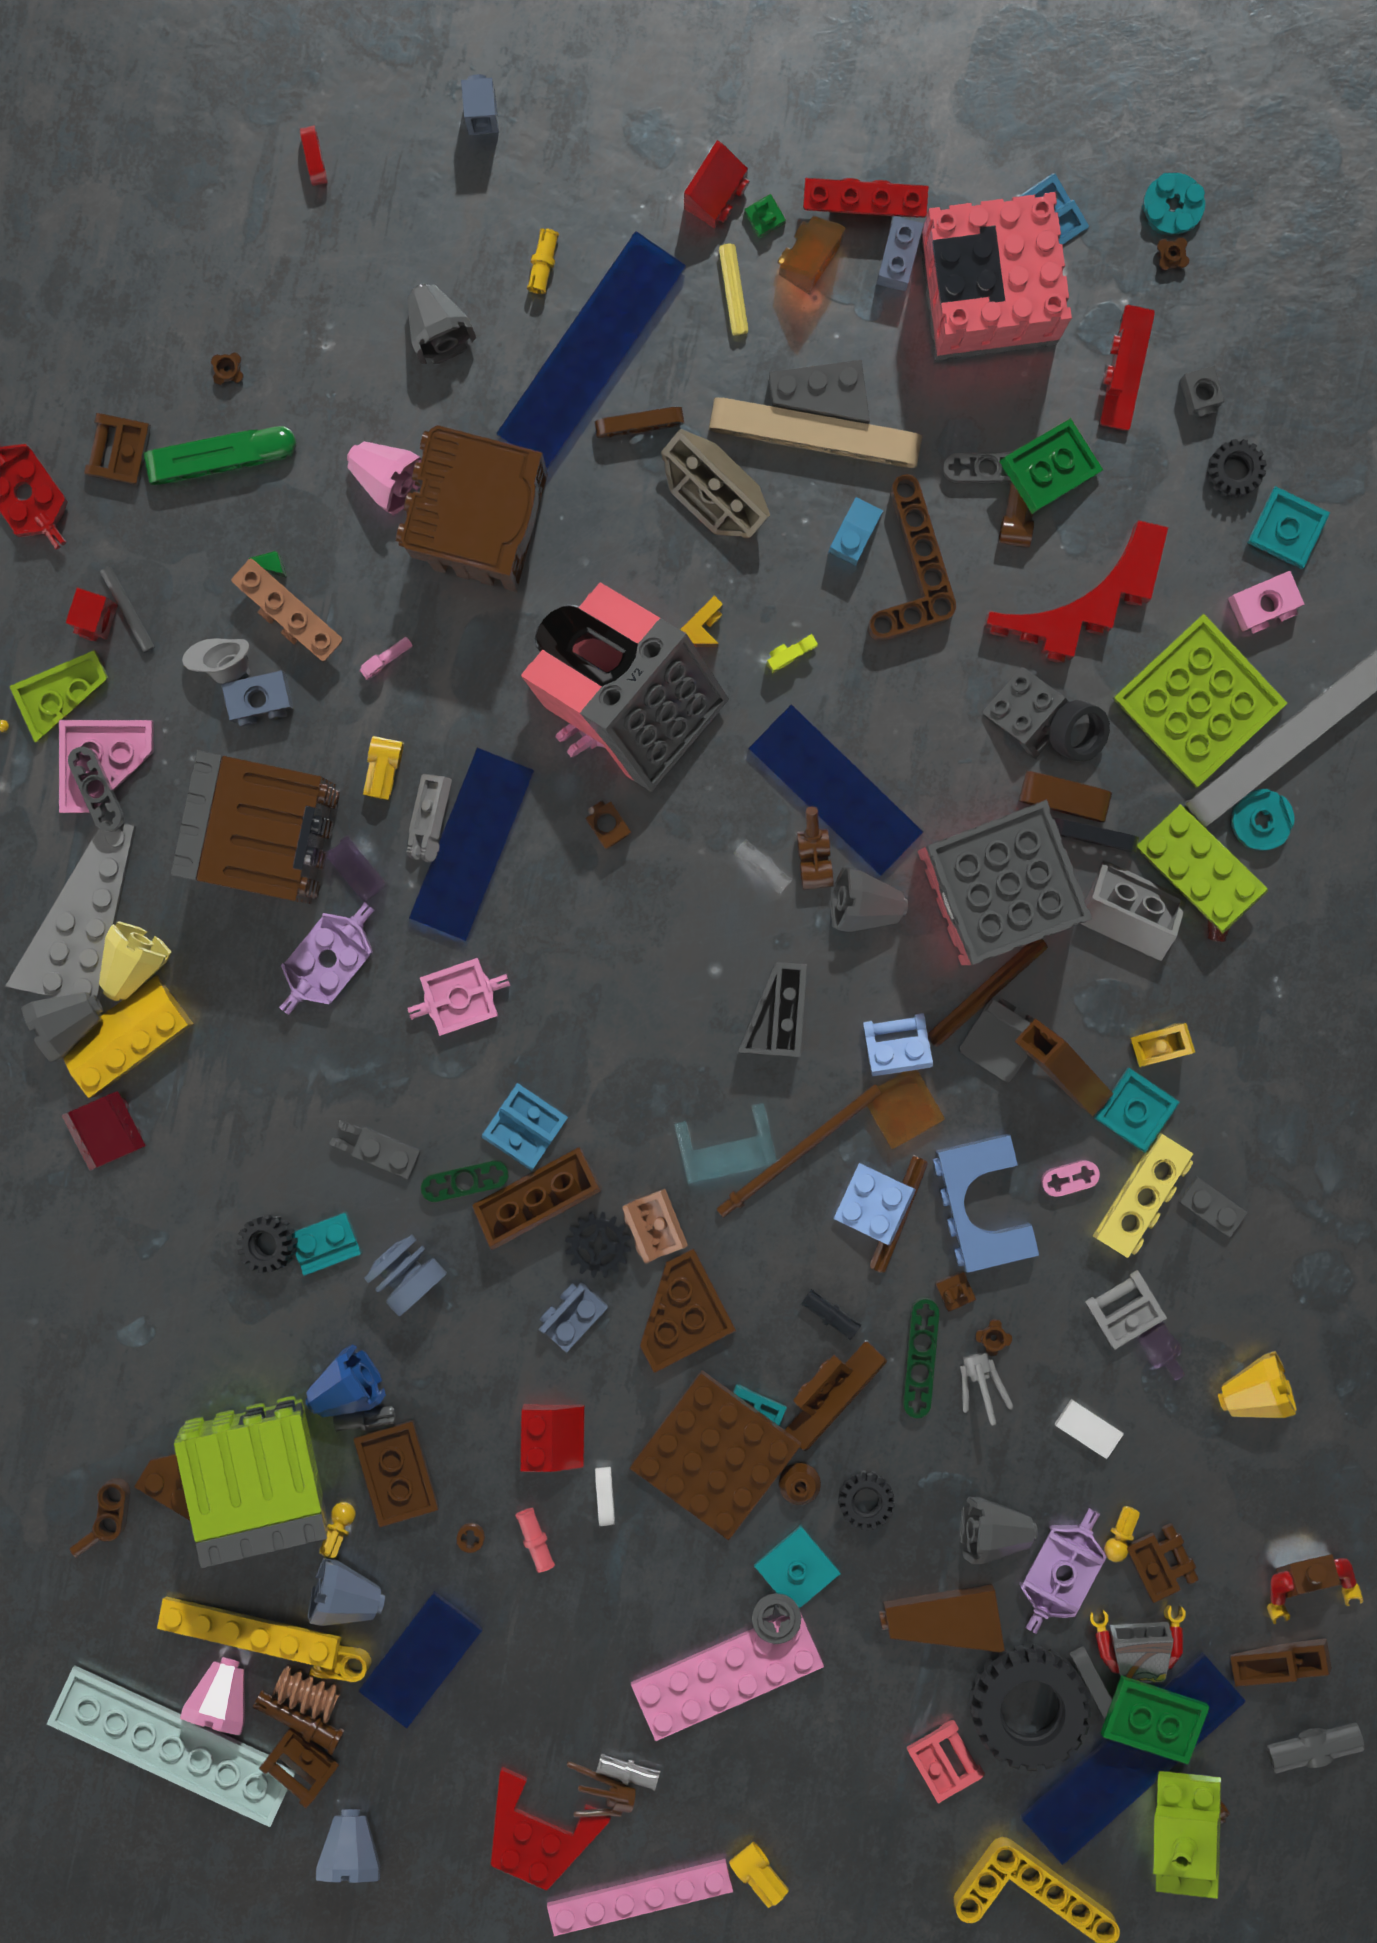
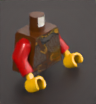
M1333 1554L1276 1568L1277 1573L1271 1578V1603L1267 1606V1611L1274 1624H1276L1277 1618L1281 1616L1284 1617L1285 1621H1288L1290 1614L1284 1604L1286 1598L1342 1585L1341 1591L1346 1606H1350L1349 1601L1352 1599H1359L1360 1604L1363 1603V1597L1350 1561L1346 1558L1334 1559Z

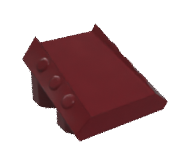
M118 1091L61 1115L90 1171L146 1146L140 1129L135 1125L129 1113L130 1107L127 1100L121 1097Z

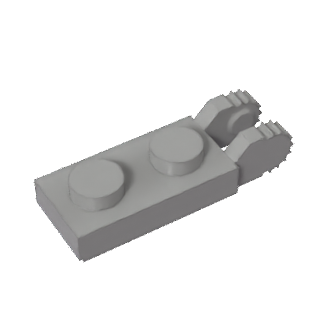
M429 774L421 775L408 832L410 833L406 851L409 856L408 858L414 860L422 858L426 862H432L436 858L439 851L437 839H439L452 779Z

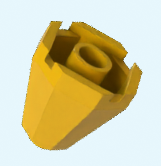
M1276 1351L1264 1354L1222 1385V1393H1218V1398L1223 1411L1228 1410L1232 1417L1286 1418L1296 1415L1297 1407L1289 1380H1286L1284 1375L1286 1371Z

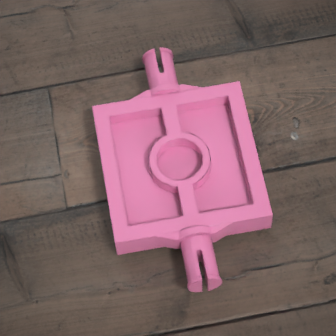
M475 958L420 977L425 992V1002L407 1007L409 1013L421 1010L410 1014V1018L413 1020L429 1014L435 1021L439 1036L499 1016L493 1001V991L511 986L509 981L497 984L508 979V976L505 974L489 980L483 972L479 958Z

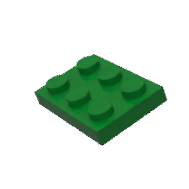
M1071 418L999 461L1032 514L1103 471L1100 463Z
M1121 1675L1100 1733L1104 1738L1189 1764L1209 1706L1205 1702Z

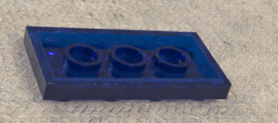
M434 1591L358 1691L405 1728H408L482 1632L483 1628Z

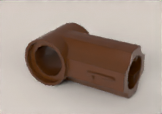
M1013 483L1010 485L1006 515L1003 516L1001 522L999 543L1029 548L1034 530L1033 514Z

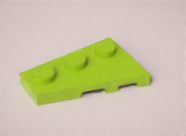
M93 650L9 686L34 742H38L59 723V720L66 717L108 679V675L97 651Z

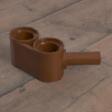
M808 807L806 809L807 829L797 832L799 859H801L803 890L834 887L831 859H828V856H830L828 829L819 828L818 809L816 807Z
M113 1478L99 1489L97 1494L99 1503L97 1519L92 1527L93 1531L69 1548L74 1557L78 1558L98 1541L103 1542L116 1539L125 1529L131 1494L130 1487L125 1480ZM113 1487L119 1490L121 1494L120 1501H113L108 1497V1488ZM105 1518L115 1521L117 1525L116 1531L111 1532L105 1529L103 1525Z

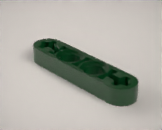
M929 1298L916 1300L912 1305L910 1313L903 1407L910 1417L916 1419L926 1416L931 1409L940 1314L937 1304ZM923 1304H928L929 1309L934 1311L933 1315L927 1316L926 1323L927 1326L933 1325L932 1331L925 1328L915 1329V1324L922 1326V1316L917 1314V1309H922ZM920 1334L928 1335L931 1339V1345L925 1351H919L914 1347V1339ZM924 1365L927 1367L928 1376L925 1380L918 1382L912 1379L911 1371L914 1366ZM910 1385L918 1388L927 1387V1392L920 1390V1399L922 1402H925V1406L919 1407L917 1412L914 1411L911 1405H908L909 1401H914L916 1393L915 1389L909 1390Z

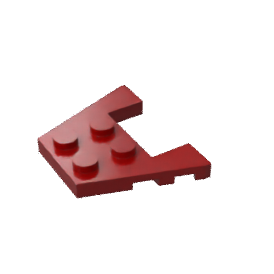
M502 1767L499 1774L491 1866L547 1891L605 1828L611 1816L580 1817L572 1833L517 1809L515 1806L526 1784L527 1777ZM586 1804L583 1810H591L597 1808H594Z

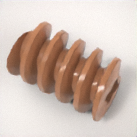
M288 1664L283 1669L271 1698L277 1693L278 1704L280 1705L289 1698V1709H294L298 1703H301V1714H305L309 1708H312L313 1719H316L322 1712L323 1723L327 1724L339 1697L336 1694V1684L333 1683L325 1690L324 1679L313 1685L314 1676L309 1675L305 1680H302L301 1669L292 1676L291 1665Z

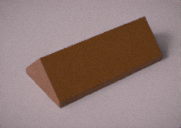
M578 1147L476 1202L472 1207L490 1249L494 1250L601 1192L602 1187L582 1150Z

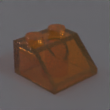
M813 216L809 223L803 221L794 235L798 240L792 249L785 248L777 262L781 265L779 275L810 294L842 245L846 228L841 224Z

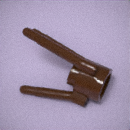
M570 1761L567 1762V1767L612 1786L608 1791L582 1785L578 1786V1791L605 1797L606 1806L611 1808L575 1811L573 1814L575 1817H621L622 1812H632L636 1795L634 1788L626 1787L620 1781L597 1774L595 1771Z

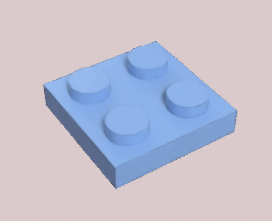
M859 1163L834 1219L878 1241L891 1245L916 1189Z

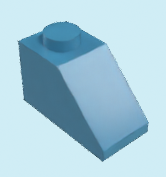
M856 497L828 553L856 566L883 510Z

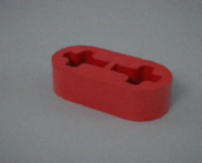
M313 125L300 128L312 186L326 184L328 179L316 127Z

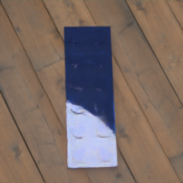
M792 704L748 748L808 807H816L818 809V817L879 876H882L923 833L901 809Z
M477 747L439 841V851L429 866L409 919L467 941L535 772L533 769Z

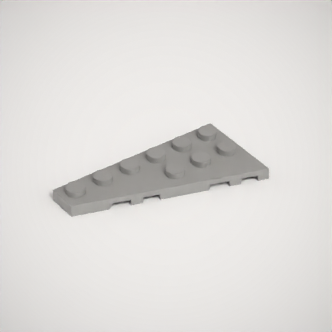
M103 820V822L109 823L110 826L113 824V821ZM122 824L119 829L112 832L101 829L97 830L5 987L51 997L88 992L90 996L96 995L99 999L101 992L99 979L105 937L111 925L116 923L136 826Z

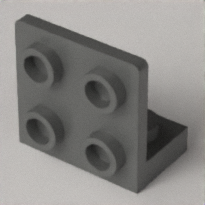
M1022 667L984 709L983 713L987 718L1016 738L1025 751L1036 759L1050 744L1052 720L1058 710L1068 703V700Z

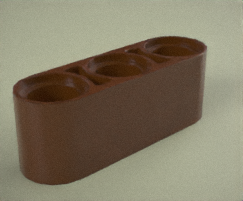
M1026 771L1019 802L1035 805L1047 800L1052 811L1105 823L1112 792L1037 772Z

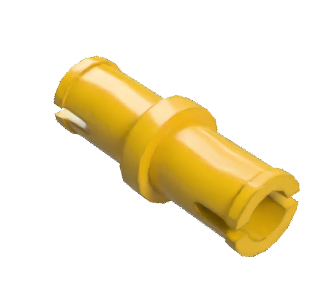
M541 228L536 253L532 255L530 261L533 266L527 285V290L536 294H546L550 269L554 268L555 265L553 256L557 238L559 237L557 231L546 228L545 232V229Z

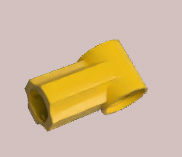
M377 736L372 737L368 751L367 762L369 767L363 795L390 800L395 771L400 766L404 742Z
M755 1842L749 1844L729 1861L731 1868L743 1883H748L768 1908L778 1904L789 1892L788 1887L770 1867L768 1858Z

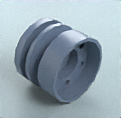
M413 1234L393 1244L374 1262L370 1271L364 1277L370 1283L380 1274L384 1280L374 1289L377 1293L388 1286L394 1290L387 1298L386 1303L398 1316L407 1311L447 1274L434 1258L422 1265L417 1261L425 1251L423 1245L413 1254L407 1250L417 1240Z

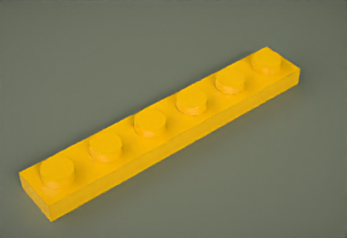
M171 1597L162 1599L157 1629L331 1670L336 1667L341 1640L340 1636Z

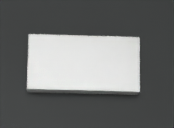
M1073 1399L1069 1401L1055 1422L1058 1428L1108 1459L1124 1434Z

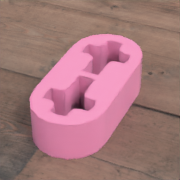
M1087 1160L1047 1170L1042 1175L1041 1186L1047 1194L1054 1197L1088 1189L1095 1186L1100 1177L1099 1169L1093 1162ZM1082 1166L1093 1171V1174L1089 1176V1181L1086 1183L1082 1178L1074 1180L1072 1178V1175L1081 1173ZM1056 1174L1058 1178L1068 1177L1067 1182L1059 1184L1060 1190L1055 1191L1053 1187H1048L1047 1182L1052 1181L1051 1175Z

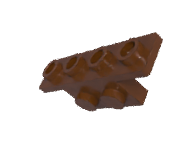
M864 1342L846 1363L833 1355L831 1359L822 1363L818 1373L812 1380L805 1383L799 1389L798 1395L793 1401L802 1411L785 1431L801 1442L800 1448L807 1451L883 1368L887 1360L868 1342Z

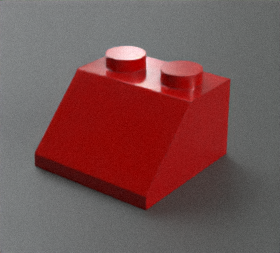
M716 141L684 192V209L713 228L717 226L719 221L724 223L733 209V206L730 205L736 195L741 197L750 182L746 179L748 168L720 141Z
M523 1404L521 1412V1472H555L584 1467L585 1405Z

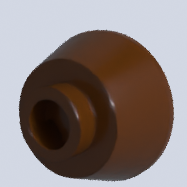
M795 1463L788 1466L782 1472L779 1479V1489L782 1496L788 1502L795 1505H805L812 1502L819 1494L821 1488V1481L817 1471L805 1463Z

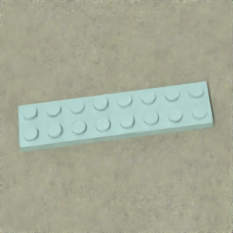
M74 1666L47 1725L271 1827L288 1789L269 1773L265 1775L258 1769L268 1757V1754L207 1726L203 1727L180 1719L181 1714L80 1667ZM278 1759L276 1763L294 1777L296 1772Z

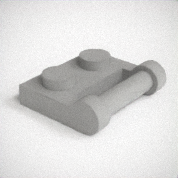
M1138 1270L1131 1273L1129 1279L1096 1299L1091 1297L1085 1301V1304L1114 1350L1167 1319ZM1137 1288L1139 1290L1140 1297L1105 1317L1101 1309Z

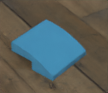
M1054 173L1020 196L1035 194L1036 198L1043 197L1044 193L1057 191L1058 198L1056 200L1055 213L1058 212L1061 231L1058 240L1059 244L1063 245L1088 228L1089 225L1075 200H1070Z
M517 1083L481 1138L532 1171L568 1117Z

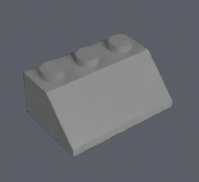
M1104 860L1084 901L1086 908L1091 913L1092 919L1080 924L1162 961L1177 937L1187 898Z

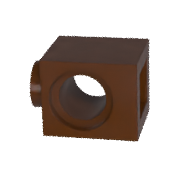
M602 800L587 810L590 815L585 819L606 850L632 834L611 801L605 805ZM604 815H611L616 821L614 829L609 832H604L598 827V821Z

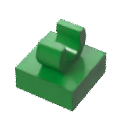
M771 194L744 209L745 215L759 238L786 223L784 215Z

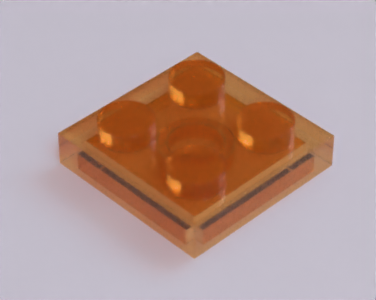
M918 1070L902 1072L879 1085L878 1087L883 1094L867 1106L891 1149L898 1147L945 1120Z

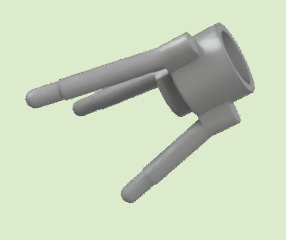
M986 1352L964 1357V1365L960 1366L963 1412L967 1413L969 1411V1376H971L972 1382L979 1381L990 1424L995 1426L996 1420L985 1380L990 1378L989 1372L1007 1408L1013 1409V1404L995 1369L993 1358L988 1359Z

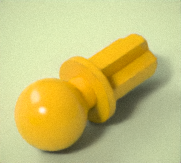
M340 1502L333 1507L331 1518L334 1523L333 1525H327V1539L323 1540L319 1550L323 1556L335 1559L344 1537L349 1535V1532L344 1530V1528L354 1521L356 1515L355 1509L351 1504Z
M1124 1506L1122 1508L1115 1528L1110 1530L1115 1534V1537L1109 1539L1104 1546V1553L1110 1561L1121 1562L1128 1555L1126 1541L1134 1540L1132 1534L1140 1516V1512L1132 1507Z

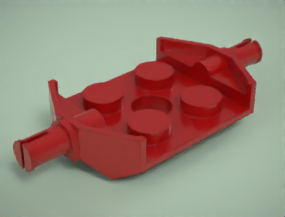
M27 444L0 446V513L16 536L26 537L44 534L51 541L55 549L61 548L60 544L64 546L66 540H64L56 528H58L57 523L65 512L68 503L67 499ZM22 484H28L32 488V494L27 500H19L17 497V489Z

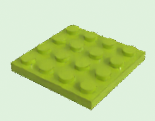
M1202 614L1112 698L1195 788L1199 787L1287 704L1281 695L1205 614Z

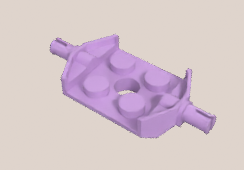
M364 902L357 913L351 916V918L327 913L322 914L321 919L286 962L281 965L291 989V994L279 1006L282 1011L285 1010V1013L290 1015L298 1003L304 1000L331 1004L373 953L363 929L365 926L364 922L375 911L372 907H369ZM325 950H332L337 957L335 965L330 968L324 967L320 962V956Z
M1088 1508L1083 1521L1078 1526L1051 1525L1049 1527L1050 1533L1024 1582L1019 1584L1034 1607V1613L1025 1628L1030 1631L1032 1630L1035 1634L1038 1633L1045 1618L1076 1616L1107 1558L1092 1536L1094 1533L1092 1528L1100 1514ZM1062 1565H1068L1073 1570L1071 1578L1066 1581L1056 1578V1571Z

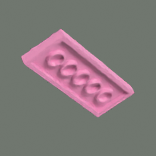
M802 1614L799 1631L790 1641L785 1643L772 1644L766 1642L757 1635L753 1628L631 1682L632 1689L655 1741L823 1668V1661ZM783 1615L769 1622L774 1623L778 1633L780 1623L790 1619V1617Z

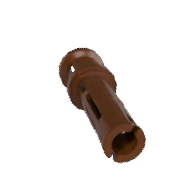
M263 1690L252 1707L303 1734L306 1742L313 1741L328 1749V1754L330 1755L334 1753L345 1732L342 1728L338 1730L323 1723L320 1716L313 1719L306 1714H301L295 1708L289 1709V1705L284 1702L281 1705L278 1704V1699L275 1697L271 1698V1695Z

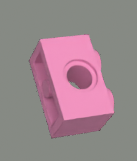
M1287 571L1228 598L1241 631L1244 632L1251 629L1253 634L1270 627L1268 621L1279 617L1282 622L1298 615L1296 609L1305 605L1291 571ZM1262 597H1269L1273 601L1274 609L1272 612L1262 609L1260 604Z

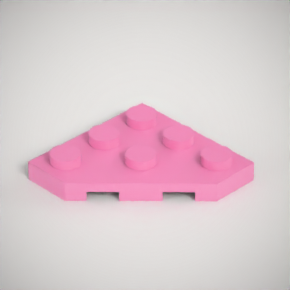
M59 720V813H90L68 765V756L73 749L77 747L92 749L97 754L113 791H115L154 752V721ZM82 753L79 754L80 760L76 762V765L84 767L87 775L81 776L82 780L90 775H98L97 770L90 772L87 766V762L91 760L90 756H84ZM99 780L92 781L88 786V793L92 798H99L104 793V785ZM102 803L94 804L95 809Z

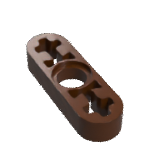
M668 407L606 417L594 421L597 438H611L681 426L684 424L682 407Z

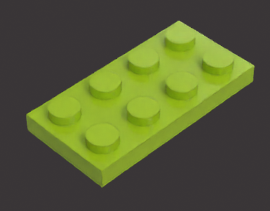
M1181 804L1137 845V850L1222 933L1227 931L1268 892V888Z

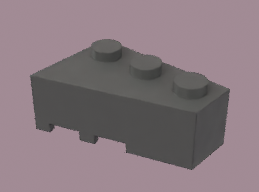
M775 962L738 1052L801 1056L807 964Z

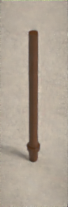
M874 1084L738 1192H731L729 1194L730 1198L717 1207V1211L724 1218L737 1207L741 1209L745 1206L744 1202L882 1095L883 1092Z

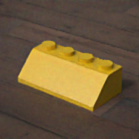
M156 975L143 984L129 998L123 999L101 1016L100 1022L63 1057L69 1073L88 1098H93L194 1023L160 977Z

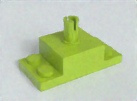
M1159 1771L1157 1808L1154 1816L1153 1874H1156V1892L1218 1899L1221 1777Z

